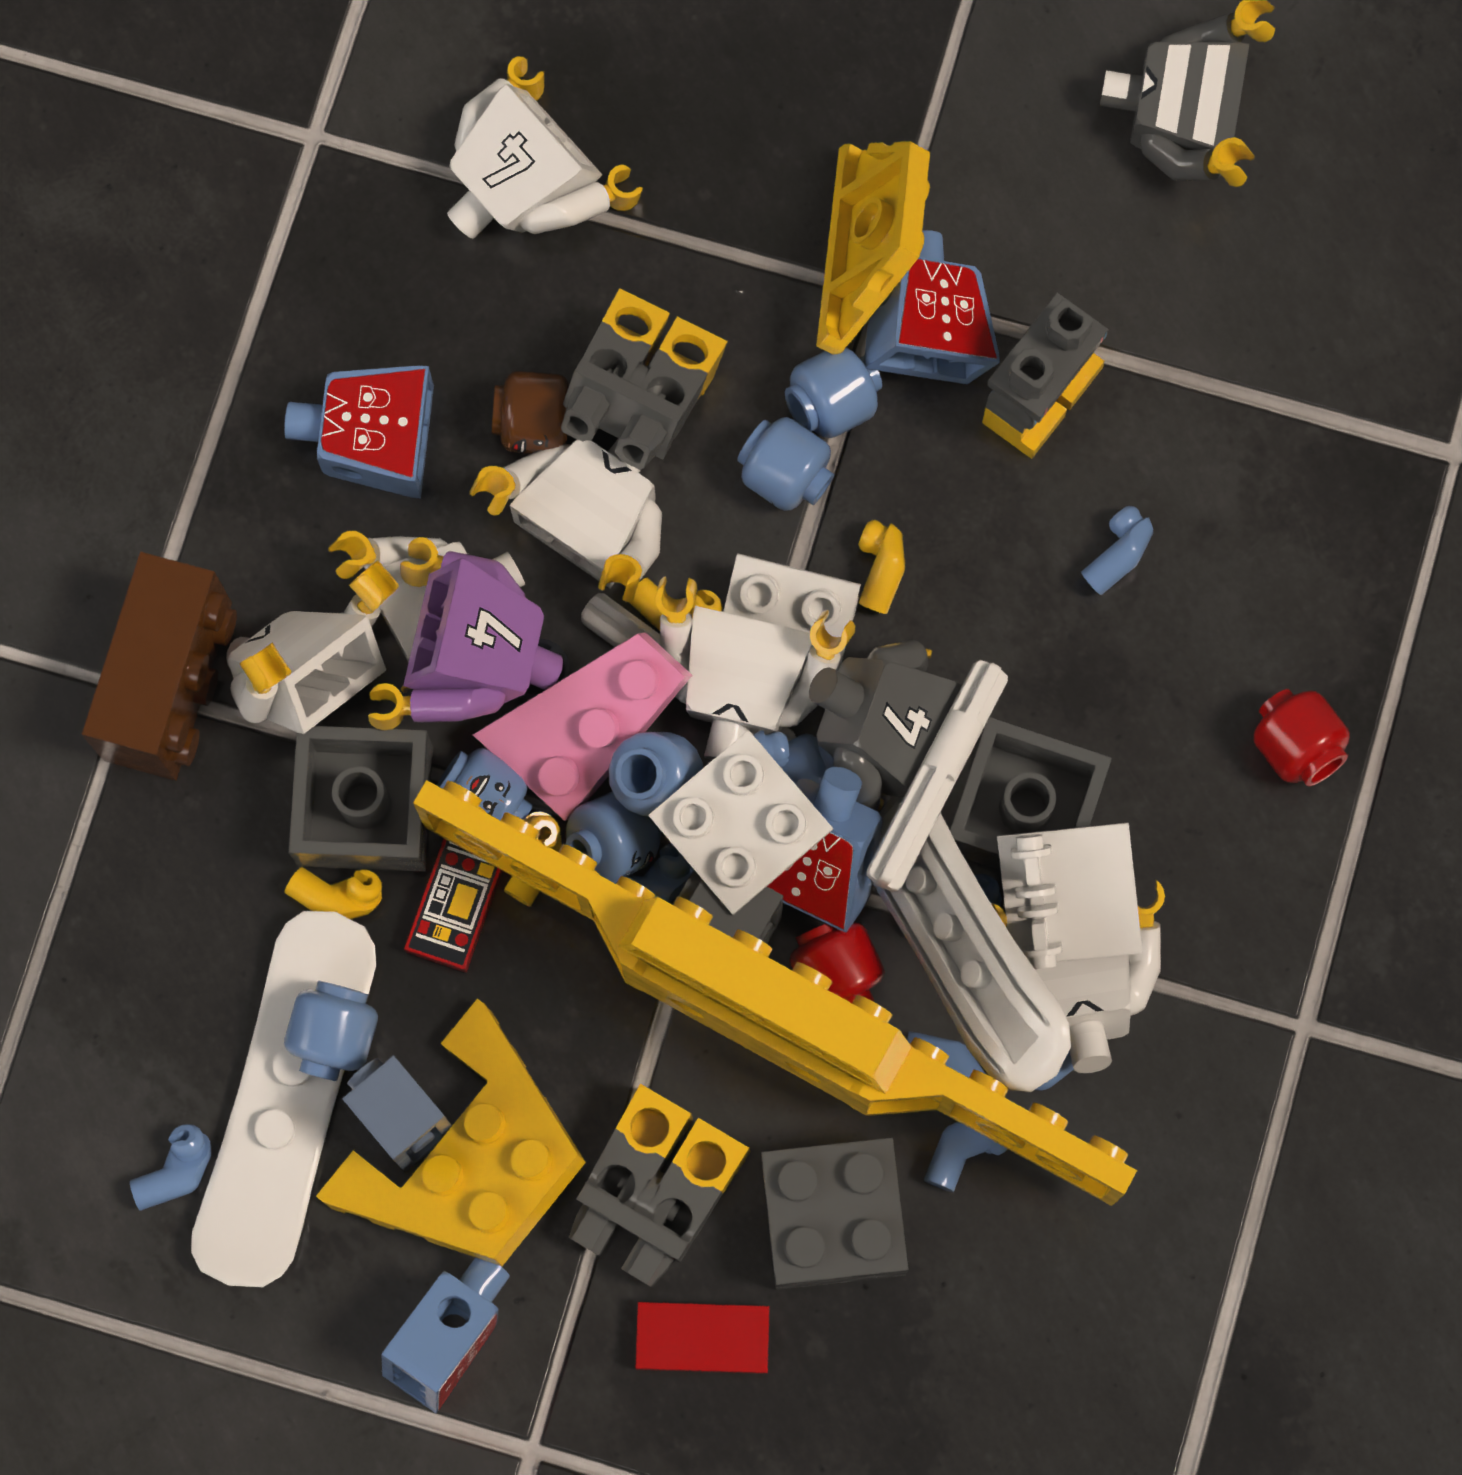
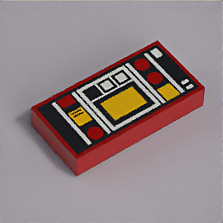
M444 839L404 948L405 952L467 973L503 870Z

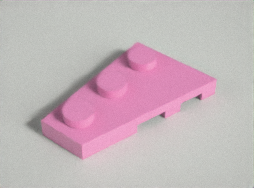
M646 632L638 633L476 732L473 736L490 752L513 769L539 798L566 821L569 819L570 814L578 806L586 803L607 779L613 753L620 744L637 733L646 732L693 675Z

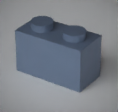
M394 1055L384 1064L379 1058L373 1059L358 1070L347 1083L352 1091L342 1099L390 1157L405 1172L433 1150L452 1127L443 1113Z

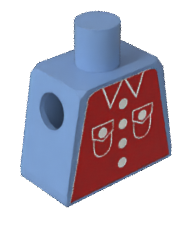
M923 230L924 245L920 257L868 320L864 365L867 369L969 384L1000 363L982 274L975 266L944 261L942 234L936 231Z
M406 366L329 373L325 382L323 405L297 402L288 403L285 415V438L318 442L317 460L322 472L328 476L411 498H421L434 389L429 366Z
M831 767L825 771L821 784L810 779H799L796 786L833 827V830L767 887L783 895V903L843 932H847L867 904L871 895L873 881L867 877L866 871L879 847L883 819L879 812L856 802L862 786L861 778L846 768Z
M476 1257L459 1280L444 1271L381 1354L382 1376L434 1413H437L497 1325L499 1309L492 1301L509 1279L510 1275L507 1271L497 1264ZM448 1315H459L466 1320V1323L461 1327L451 1328L444 1325L441 1321Z

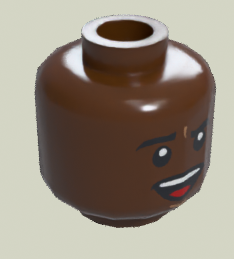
M514 371L510 373L505 380V385H495L491 435H500L503 447L507 451L533 454L566 444L567 434L562 432L561 425L566 411L563 403L570 385L568 380L563 375L527 371Z

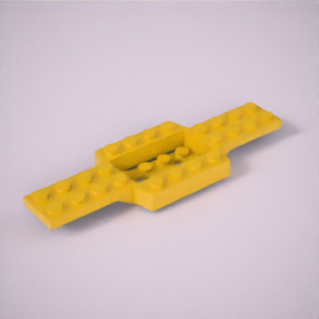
M426 780L413 804L426 829L592 919L625 983L673 1007L845 1102L866 1116L938 1110L1111 1206L1125 1195L1137 1172L1136 1169L1124 1163L1128 1157L1127 1152L1095 1135H1092L1089 1142H1085L1065 1131L1068 1120L1043 1105L1033 1102L1029 1110H1026L1006 1099L1008 1087L983 1072L973 1070L968 1078L946 1066L949 1058L948 1054L917 1037H914L911 1043H909L898 1028L888 1023L892 1014L879 1004L860 995H856L854 1001L850 1003L830 992L828 989L832 981L817 970L799 962H796L793 970H790L768 958L773 949L755 936L737 929L734 936L730 937L710 926L709 923L713 916L687 899L677 897L672 905L659 897H655V894L649 889L627 877L620 876L616 884L594 870L597 862L586 854L566 844H562L558 852L549 848L537 839L539 831L534 826L507 812L504 813L501 820L489 815L479 807L482 800L477 795L452 781H447L442 789Z

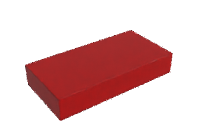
M638 1302L636 1370L768 1374L770 1306Z

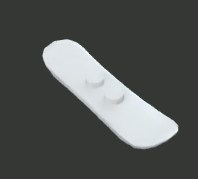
M892 796L879 812L883 819L879 845L904 797ZM940 812L902 888L894 892L882 889L875 884L873 885L921 962L970 1053L989 1076L1004 1084L1008 1089L1032 1092L1057 1076L1071 1048L1069 1022L1060 1003L1016 944L988 900L959 850Z
M303 911L285 924L275 942L259 1014L238 1093L192 1231L191 1253L200 1271L229 1286L264 1287L280 1278L294 1260L303 1230L319 1160L345 1070L340 1069L337 1081L299 1071L302 1058L296 1057L286 1050L284 1038L296 997L300 992L308 989L315 990L317 982L320 980L369 995L376 969L375 945L365 927L337 912Z

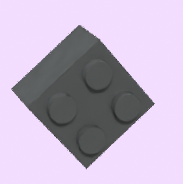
M989 717L950 829L963 857L1001 870L997 836L1089 827L1112 758Z
M314 726L305 734L297 733L289 854L298 867L426 872L428 829L424 827L413 802L425 781L431 782L433 745L427 730H380L376 728Z
M893 1138L761 1152L776 1290L906 1276L908 1261Z

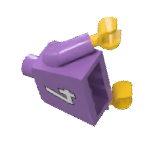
M418 537L408 544V555L410 557L426 561L425 564L421 565L413 564L409 561L400 563V575L405 583L415 587L426 586L403 685L414 690L411 696H402L399 689L391 684L383 683L375 686L370 691V699L377 701L390 700L395 703L396 707L388 714H369V722L373 727L380 730H391L401 723L404 715H411L414 722H457L496 713L505 702L524 695L529 688V684L543 690H547L556 684L562 671L563 659L559 654L538 646L544 620L543 612L538 605L525 598V593L503 564L496 560L454 551H448L445 556L438 555L435 544L423 537Z

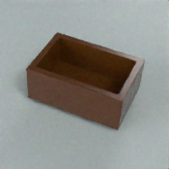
M140 551L82 732V736L103 761L177 781L181 765H191L197 751L200 736L199 729L193 728L200 705L209 706L217 686L218 670L212 668L218 647L219 645L228 646L237 620V611L231 609L232 601L215 571Z

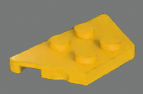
M911 141L894 142L891 146L884 143H869L867 150H861L852 144H844L839 148L816 344L817 347L833 355L841 354L920 257L924 245L922 229L925 201L930 189L928 181L930 152Z

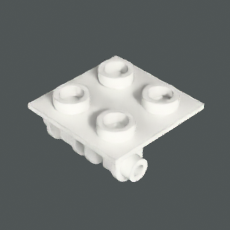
M737 553L723 612L810 632L811 627L821 613L828 610L829 614L824 623L825 629L830 635L841 637L849 620L853 621L861 584ZM845 648L840 652L841 658H840V662H839L837 671H839V669H840V666H841V663H842V660H843V656H844V652H845Z
M749 730L648 815L732 915L738 912L833 830V827Z
M1129 822L997 836L1007 930L1034 969L1056 967V962L1143 953Z

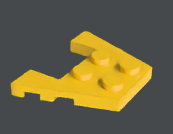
M476 999L441 1042V1045L486 1080L487 1084L403 1187H398L353 1150L316 1197L332 1210L344 1214L348 1212L369 1219L374 1224L392 1230L396 1228L425 1238L428 1242L503 1266L586 1162L549 1102L536 1086L516 1049L510 1044L500 1028L493 1012L483 1002Z

